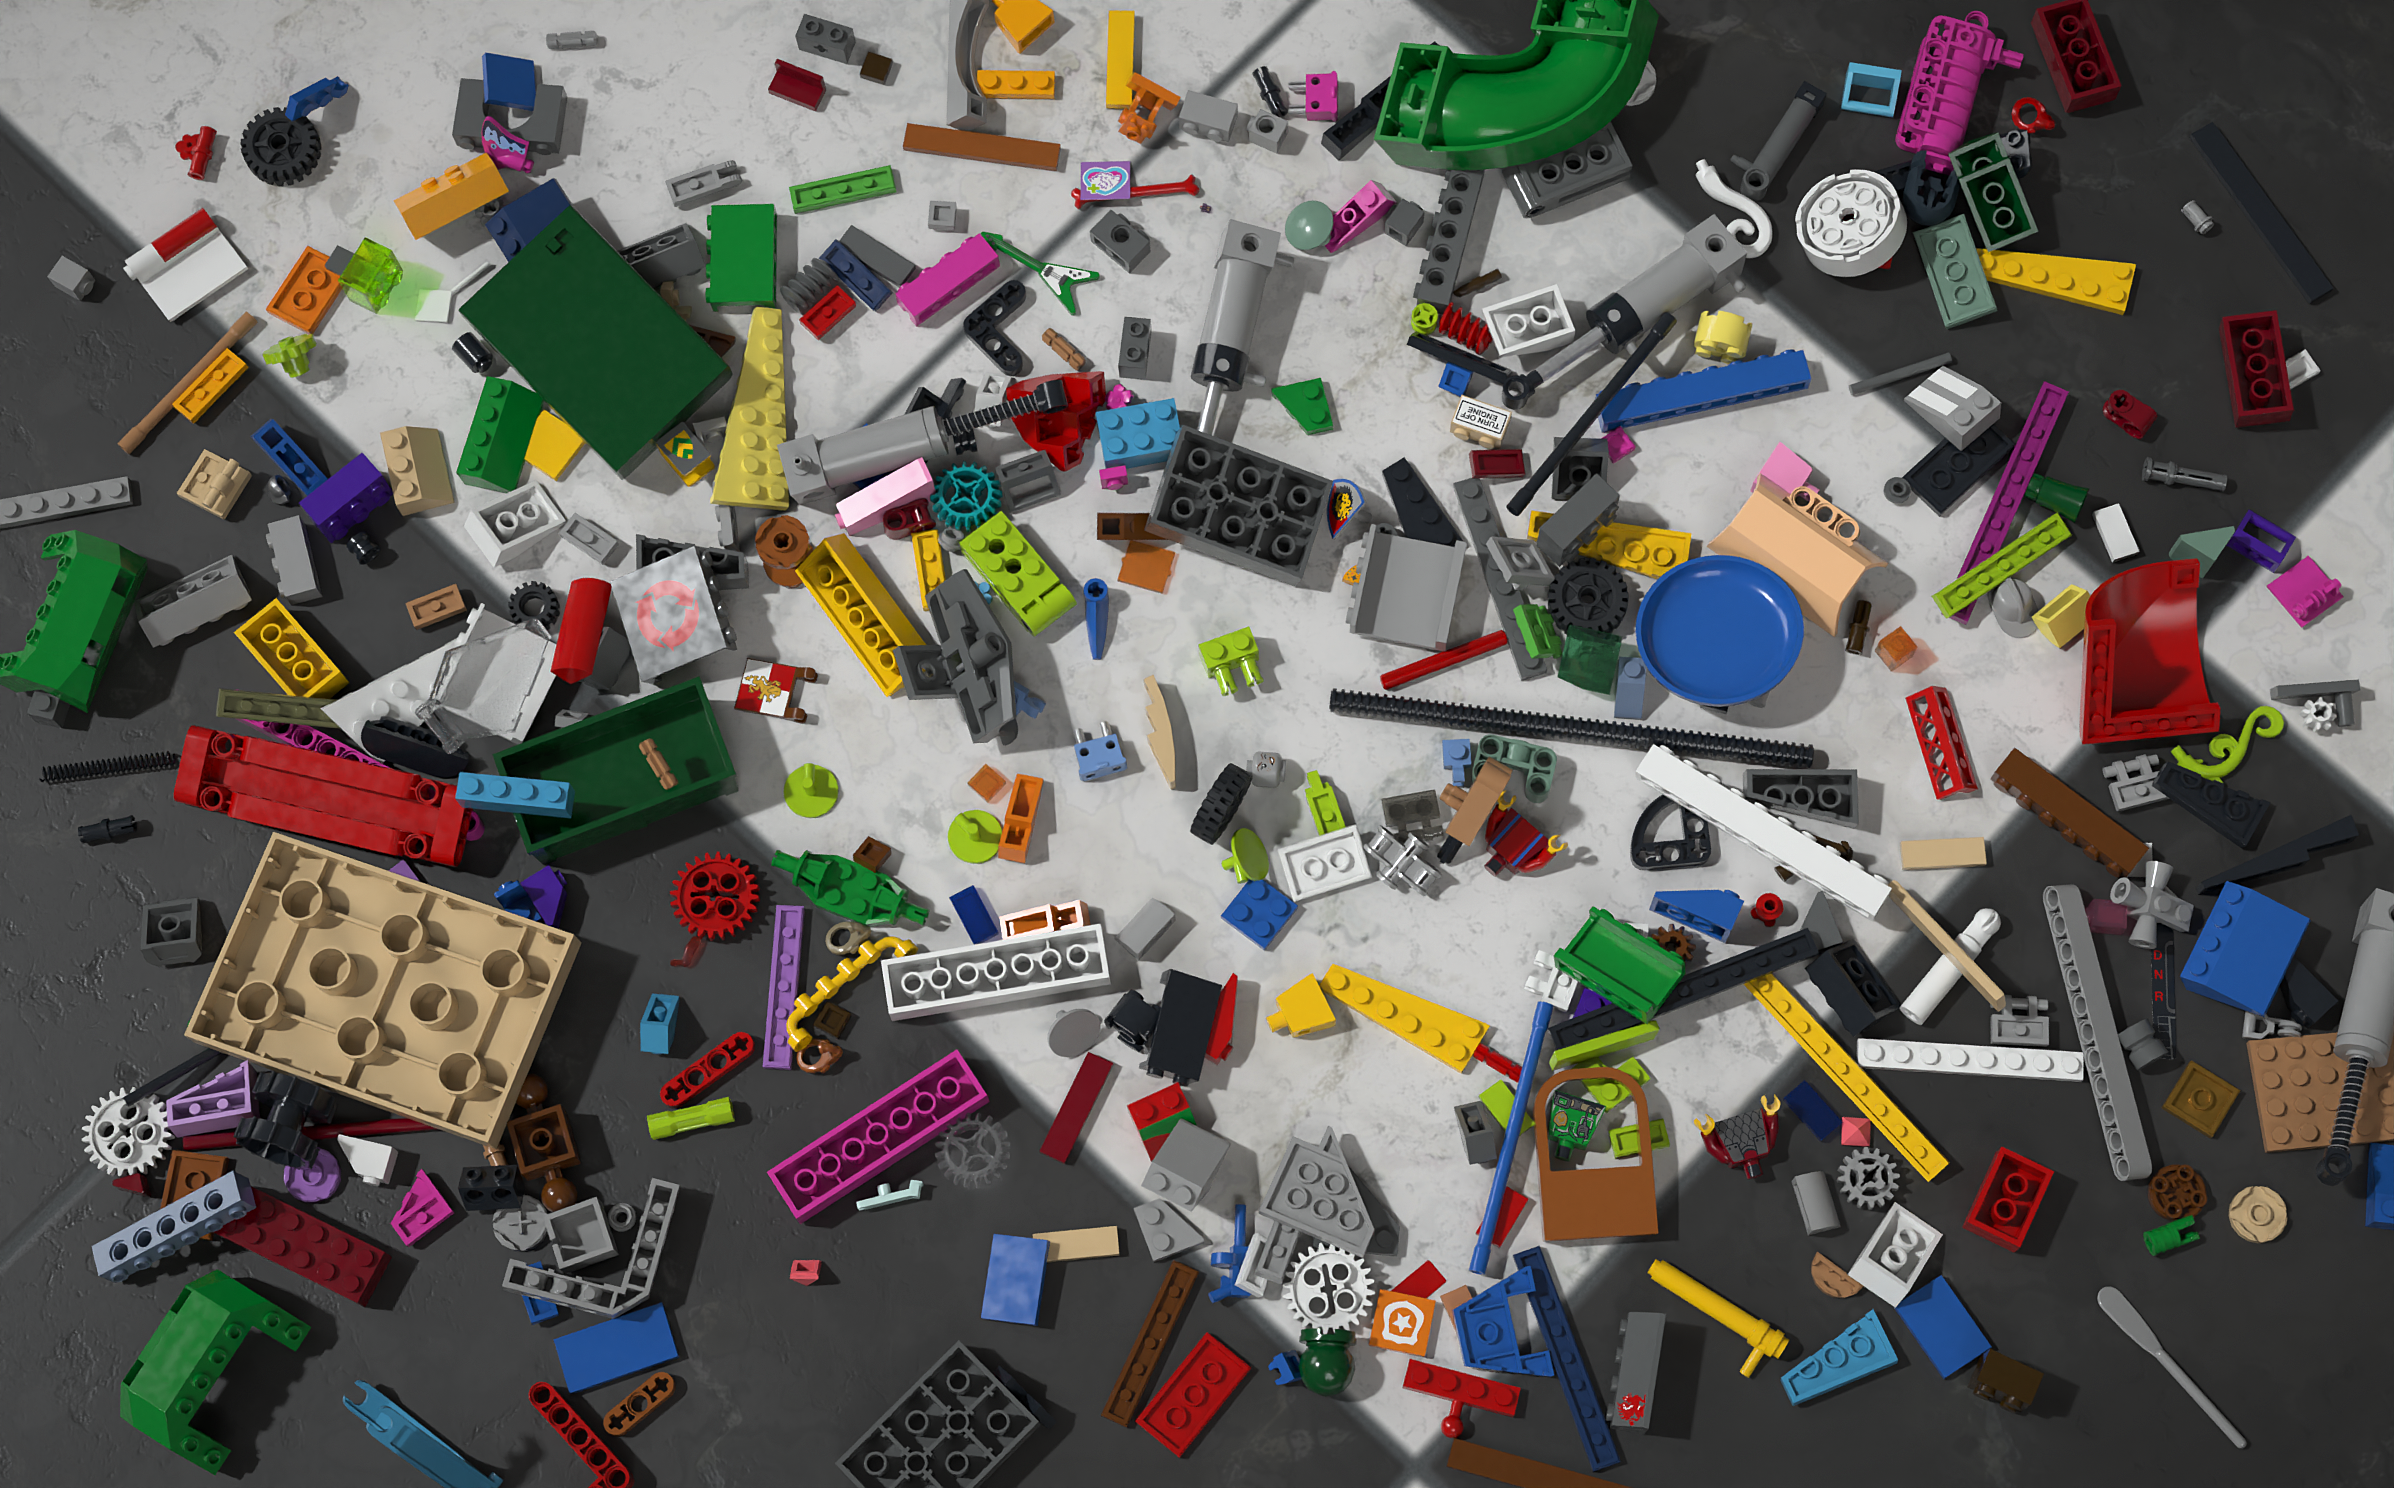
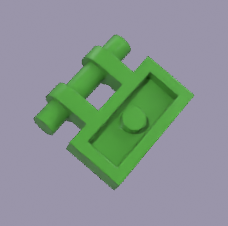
M1538 604L1519 605L1513 609L1517 625L1522 632L1526 649L1531 659L1549 658L1551 656L1557 659L1564 655L1560 647L1562 645L1560 636H1556L1552 625L1554 620L1552 615L1548 614L1545 605L1538 607Z

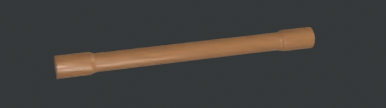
M245 312L230 327L229 331L142 421L117 443L119 447L127 454H130L173 408L172 404L227 348L230 350L238 340L242 339L258 323L257 320L248 312Z

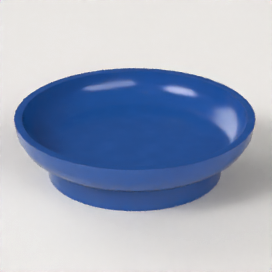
M1729 555L1695 558L1667 571L1646 593L1636 619L1638 649L1651 675L1672 694L1689 702L1705 706L1724 707L1744 704L1773 690L1793 668L1799 656L1804 637L1801 608L1788 585L1765 566L1749 559Z

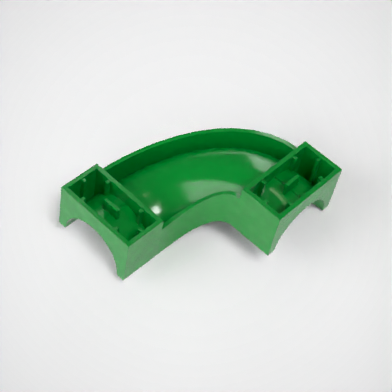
M1538 0L1530 28L1535 38L1530 46L1517 53L1507 55L1453 53L1448 46L1400 42L1374 140L1396 165L1447 170L1504 168L1525 164L1567 150L1605 127L1631 99L1641 81L1647 64L1659 15L1648 0Z

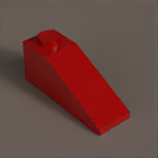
M1234 973L1220 992L1205 1058L1216 1065L1219 1064L1221 1059L1226 1061L1234 1048L1231 1046L1238 986V976Z

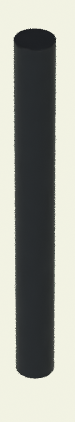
M208 1048L124 1096L123 1100L129 1107L220 1055L222 1052Z

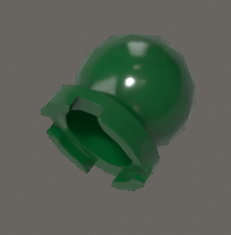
M1321 1328L1302 1329L1299 1342L1306 1344L1307 1348L1301 1354L1298 1367L1303 1383L1308 1390L1325 1397L1343 1392L1352 1382L1355 1372L1354 1357L1348 1350L1350 1346L1356 1345L1355 1332L1335 1329V1335L1321 1334Z

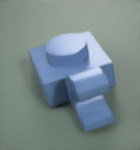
M1014 681L1016 715L1022 710L1030 717L1036 718L1038 713L1043 712L1046 703L1041 699L1028 697L1030 690Z
M1470 739L1442 740L1444 769H1452L1453 786L1464 787V768H1471Z

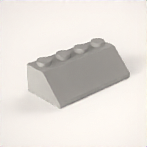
M230 555L134 601L138 622L154 648L158 645L164 646L171 643L175 637L183 633H192L200 625L208 621H217L225 613L233 609L240 610L252 599L233 555Z

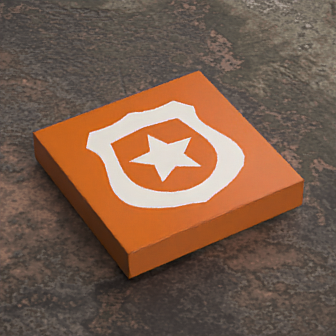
M1380 1289L1369 1346L1425 1358L1436 1301Z

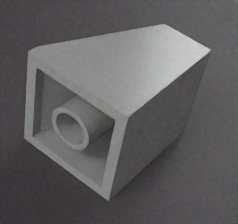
M1181 1118L1153 1159L1141 1186L1192 1212L1209 1192L1230 1147V1143Z

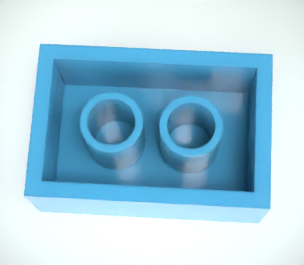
M1174 398L1096 412L1105 469L1124 465L1126 469L1167 462L1176 433L1180 429Z

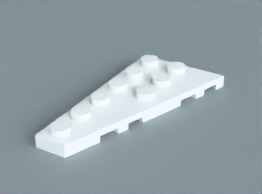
M457 638L443 647L419 657V659L374 680L367 686L353 693L351 692L320 709L372 759L383 764L386 760L373 756L362 744L361 732L367 720L370 722L380 720L381 716H386L420 726L438 707L432 704L434 696L430 692L436 680L442 681L446 673L442 668L448 656H455L458 650L454 646Z

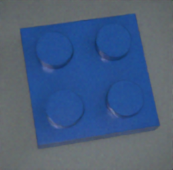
M1249 879L1222 913L1221 919L1265 951L1298 909V905L1263 879L1260 881Z

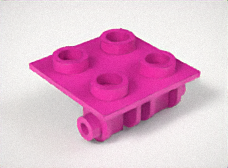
M2309 555L2266 586L2301 628L2344 597L2339 592V588L2342 587L2339 580L2336 578L2333 580L2328 579Z

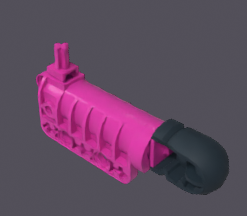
M1980 11L1970 12L1965 21L1942 15L1935 17L1928 28L1927 35L1923 39L1917 55L1895 141L1900 149L1915 153L1904 189L1903 206L1910 219L1921 225L1933 226L1943 222L1951 215L1955 207L1960 182L1948 153L1963 145L1981 74H1983L1985 68L1994 70L1997 63L2019 69L2023 60V54L2002 48L2004 40L1996 39L1995 34L1987 29L1988 18ZM1977 19L1982 23V26L1969 23V21ZM1939 24L1944 25L1945 30L1942 36L1937 35ZM1934 46L1936 49L1933 55L1931 56L1929 54L1930 47ZM1929 65L1933 68L1932 74H1926ZM1923 92L1924 94L1919 102L1916 99L1917 94ZM1918 110L1920 112V118L1918 120H1913ZM1907 131L1912 132L1910 143L1905 142V137H1903ZM1925 169L1949 175L1944 193V188L1940 184L1941 179L1931 176L1925 182L1920 179ZM1921 188H1923V189H1924V194H1923V195H1922V194H1919V195H1918V193H1919V191L1921 190ZM1938 193H1943L1941 199H1937Z

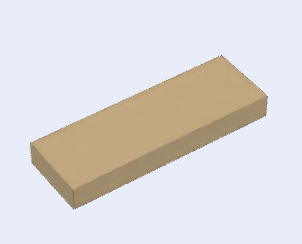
M1984 837L1900 842L1902 870L1975 867L1987 864Z
M1117 1226L1033 1234L1034 1239L1050 1241L1047 1262L1120 1255Z

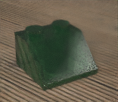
M1569 624L1557 677L1579 688L1610 695L1623 636Z

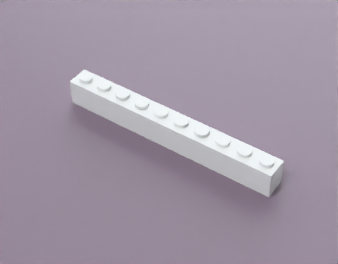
M1652 745L1637 768L1635 778L1873 922L1891 893L1892 888L1888 886L1889 882L1879 875H1874L1873 877L1864 872L1865 868L1856 861L1850 860L1848 862L1840 857L1841 853L1833 847H1823L1816 843L1817 839L1808 832L1803 831L1800 833L1792 828L1793 824L1785 818L1778 817L1777 819L1768 814L1769 810L1760 803L1755 802L1753 805L1745 800L1743 793L1734 788H1731V790L1725 788L1717 777L1711 774L1705 776L1697 771L1698 767L1688 760L1682 762L1674 757V752L1663 745L1660 747Z

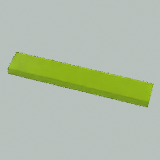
M2057 512L1931 597L1947 619L2072 536Z

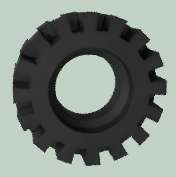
M531 581V585H528L527 582L522 583L523 588L516 587L514 589L516 594L511 593L510 595L511 602H508V607L510 608L511 617L516 625L532 633L533 630H536L537 633H542L541 629L544 627L546 630H549V624L555 625L557 622L555 617L560 615L558 610L560 604L555 593L542 582L539 585L536 581ZM534 598L541 599L544 602L543 611L537 616L527 615L524 611L525 604Z

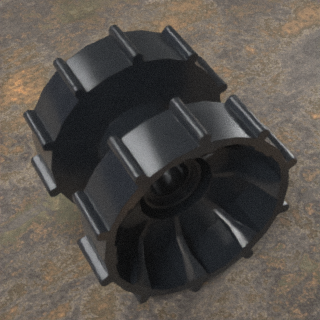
M274 1071L265 1074L260 1072L252 1092L256 1093V1100H259L271 1110L267 1120L255 1116L253 1118L241 1117L233 1136L237 1138L236 1144L250 1151L251 1154L272 1161L275 1164L293 1167L298 1170L300 1168L312 1169L320 1149L317 1148L318 1142L302 1134V1129L305 1122L314 1123L315 1125L331 1124L338 1104L335 1103L336 1097L331 1096L322 1090L321 1087L298 1079L295 1076L279 1074Z

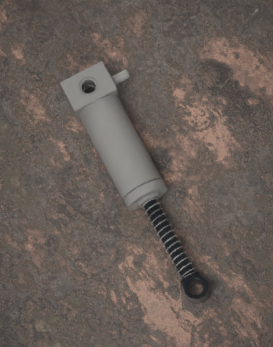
M1051 380L1038 385L1033 395L1020 396L1016 400L1013 398L1012 401L1008 402L1007 400L1006 403L1002 404L1000 402L996 406L993 404L989 408L986 406L985 409L981 410L980 408L979 411L975 412L973 410L969 414L966 412L962 416L959 414V417L954 418L953 416L952 419L947 420L946 418L945 421L941 416L939 417L935 406H931L820 440L811 434L778 444L777 448L790 496L800 505L836 495V487L900 469L921 457L924 461L947 455L949 454L947 442H949L951 435L963 434L964 431L976 430L977 427L983 428L984 425L990 426L991 423L1003 422L1004 419L1010 420L1011 417L1017 418L1018 415L1030 414L1031 411L1037 412L1038 410L1044 414L1057 413L1067 409L1069 404L1062 380Z
M2378 888L2373 891L2359 910L2352 942L2359 945L2333 1050L2337 1057L2350 1064L2347 1065L2348 1071L2345 1072L2346 1078L2343 1080L2345 1084L2342 1085L2343 1091L2340 1093L2342 1098L2339 1099L2340 1105L2337 1106L2338 1112L2335 1114L2337 1118L2334 1119L2335 1125L2332 1127L2334 1132L2331 1133L2330 1146L2325 1148L2323 1159L2316 1167L2318 1179L2328 1186L2338 1185L2352 1170L2351 1155L2347 1151L2350 1150L2348 1148V1145L2351 1144L2350 1137H2353L2351 1132L2355 1129L2353 1127V1124L2356 1123L2354 1119L2358 1116L2356 1114V1111L2359 1110L2358 1103H2361L2359 1098L2362 1096L2361 1090L2364 1089L2362 1085L2366 1082L2364 1080V1077L2367 1076L2366 1069H2369V1067H2382L2387 1064L2394 1036V893ZM2329 1163L2336 1165L2339 1173L2333 1172L2329 1167Z

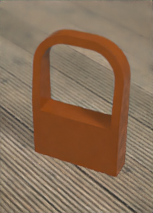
M1610 1067L1568 1069L1550 1077L1538 1091L1533 1107L1543 1242L1658 1234L1648 1106L1640 1085L1627 1073ZM1609 1079L1624 1086L1630 1093L1635 1106L1639 1166L1551 1171L1545 1114L1546 1101L1551 1091L1564 1082L1575 1080Z

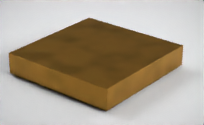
M2191 1060L2163 1104L2162 1109L2211 1139L2240 1090Z

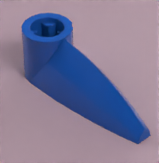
M1094 578L1087 581L1084 585L1085 617L1093 660H1101L1108 625L1109 595L1106 583L1101 579ZM1093 591H1099V597H1093Z

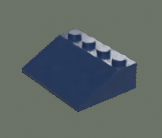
M552 178L503 207L485 226L509 262L569 205L573 206L557 179Z

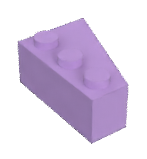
M248 1060L241 1063L240 1067L226 1074L222 1072L216 1075V1079L202 1086L198 1084L166 1100L168 1128L177 1138L235 1128L238 1126L241 1117L253 1118L255 1116L260 1118L259 1100L255 1099L256 1093L252 1092L257 1081V1071Z

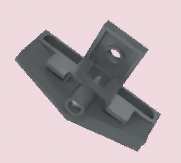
M963 569L950 576L925 595L941 645L898 646L893 650L909 700L958 698L973 743H988L995 737L1000 736L1002 744L1006 746L1011 744L1018 735L1012 643L967 569ZM922 668L926 670L928 677L922 672Z

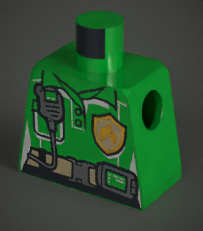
M1555 1090L1551 1102L1547 1135L1548 1140L1558 1143L1554 1157L1570 1162L1574 1148L1585 1151L1604 1114L1606 1106Z

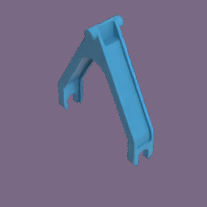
M357 1380L354 1382L366 1391V1399L362 1403L355 1404L346 1396H343L344 1405L367 1423L366 1429L375 1439L444 1488H498L504 1481L494 1472L487 1477L366 1381Z

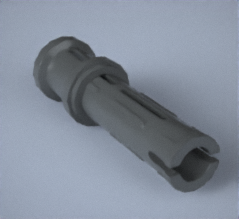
M2150 457L2146 458L2142 470L2143 481H2148V479L2163 481L2165 485H2173L2176 482L2224 491L2227 484V475L2177 467L2175 462L2153 461Z

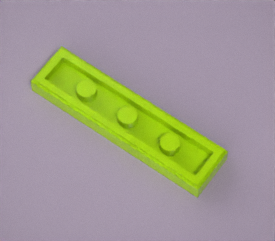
M1652 1020L1648 1024H1639L1556 1050L1549 1061L1552 1071L1653 1040L1660 1028L1657 1021Z

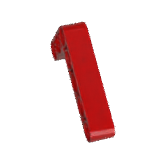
M546 1382L535 1383L530 1388L528 1394L532 1405L598 1476L588 1488H632L634 1476L631 1471L565 1398ZM549 1389V1400L545 1403H539L537 1398L539 1392ZM561 1410H567L569 1412L568 1420L563 1424H558L556 1421L557 1414ZM585 1430L588 1434L587 1441L582 1445H577L575 1443L576 1434ZM600 1451H605L607 1455L605 1463L596 1466L594 1464V1456ZM618 1472H624L626 1476L624 1484L615 1487L612 1481L614 1475Z

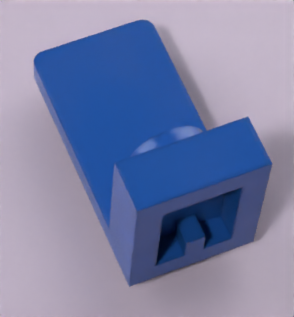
M518 880L502 884L498 888L499 891L494 893V896L505 911L539 923L543 921L534 903Z

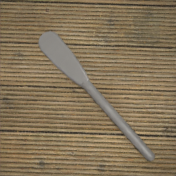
M2111 1286L2102 1288L2098 1293L2097 1300L2105 1313L2138 1345L2156 1357L2238 1448H2245L2247 1445L2245 1438L2163 1350L2155 1334L2123 1294Z

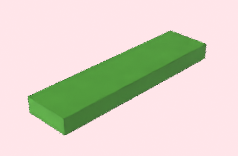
M891 165L790 186L789 191L794 213L797 214L895 193L896 187Z

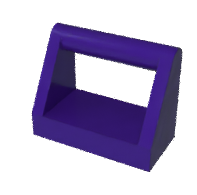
M2249 509L2227 543V546L2274 573L2285 558L2296 536ZM2249 521L2286 543L2281 552L2244 532L2243 529Z

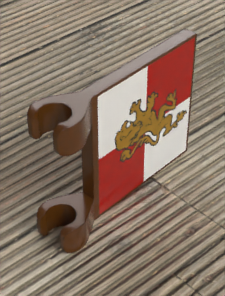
M747 658L734 709L804 724L807 720L805 710L790 708L797 679L814 684L817 681L818 674L815 669L810 667H795Z

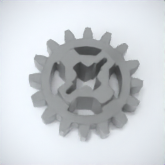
M1864 1147L1862 1154L1855 1149L1852 1152L1853 1159L1848 1156L1843 1159L1847 1166H1839L1837 1171L1842 1173L1843 1176L1837 1178V1183H1844L1840 1193L1848 1192V1203L1855 1199L1857 1200V1208H1860L1863 1203H1867L1868 1209L1872 1210L1874 1202L1879 1207H1882L1885 1204L1883 1198L1890 1201L1894 1197L1890 1190L1896 1191L1899 1186L1893 1183V1181L1897 1180L1900 1174L1892 1172L1897 1166L1896 1163H1887L1890 1155L1886 1154L1880 1157L1878 1148L1871 1154L1868 1147ZM1868 1160L1873 1161L1875 1163L1871 1165H1864L1860 1161ZM1882 1169L1884 1170L1886 1175V1185L1885 1182L1882 1180ZM1875 1170L1876 1172L1872 1175L1871 1181L1861 1187L1865 1176ZM1850 1172L1855 1178L1854 1187L1850 1182ZM1872 1192L1875 1196H1865L1862 1193Z

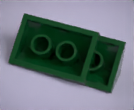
M1998 132L1970 140L1948 153L1988 252L2038 232Z

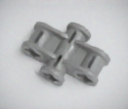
M1380 825L1377 828L1378 833L1369 844L1365 843L1363 846L1369 854L1386 866L1382 872L1378 871L1376 876L1394 890L1398 887L1397 883L1402 878L1414 890L1426 896L1428 894L1427 889L1436 878H1441L1442 876L1438 869L1419 856L1423 850H1428L1429 845L1412 832H1409V838L1403 843L1388 829ZM1383 839H1385V841L1383 842V844H1382L1379 848H1377V846L1380 844V842H1381ZM1415 845V848L1408 855L1409 850ZM1396 867H1398V869L1395 871V873H1394L1392 876H1390V874L1393 872V870H1394ZM1428 873V876L1424 879V881L1420 882L1422 878Z

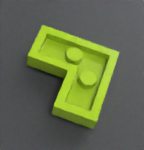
M1599 1057L1580 1062L1572 1067V1069L1606 1066ZM1634 1057L1617 1068L1635 1079L1640 1087L1651 1079ZM1579 1080L1597 1103L1606 1106L1604 1111L1606 1114L1630 1096V1093L1624 1086L1613 1080Z

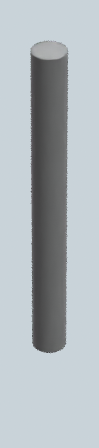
M1945 353L1849 385V391L1851 395H1855L1952 363L1950 353Z

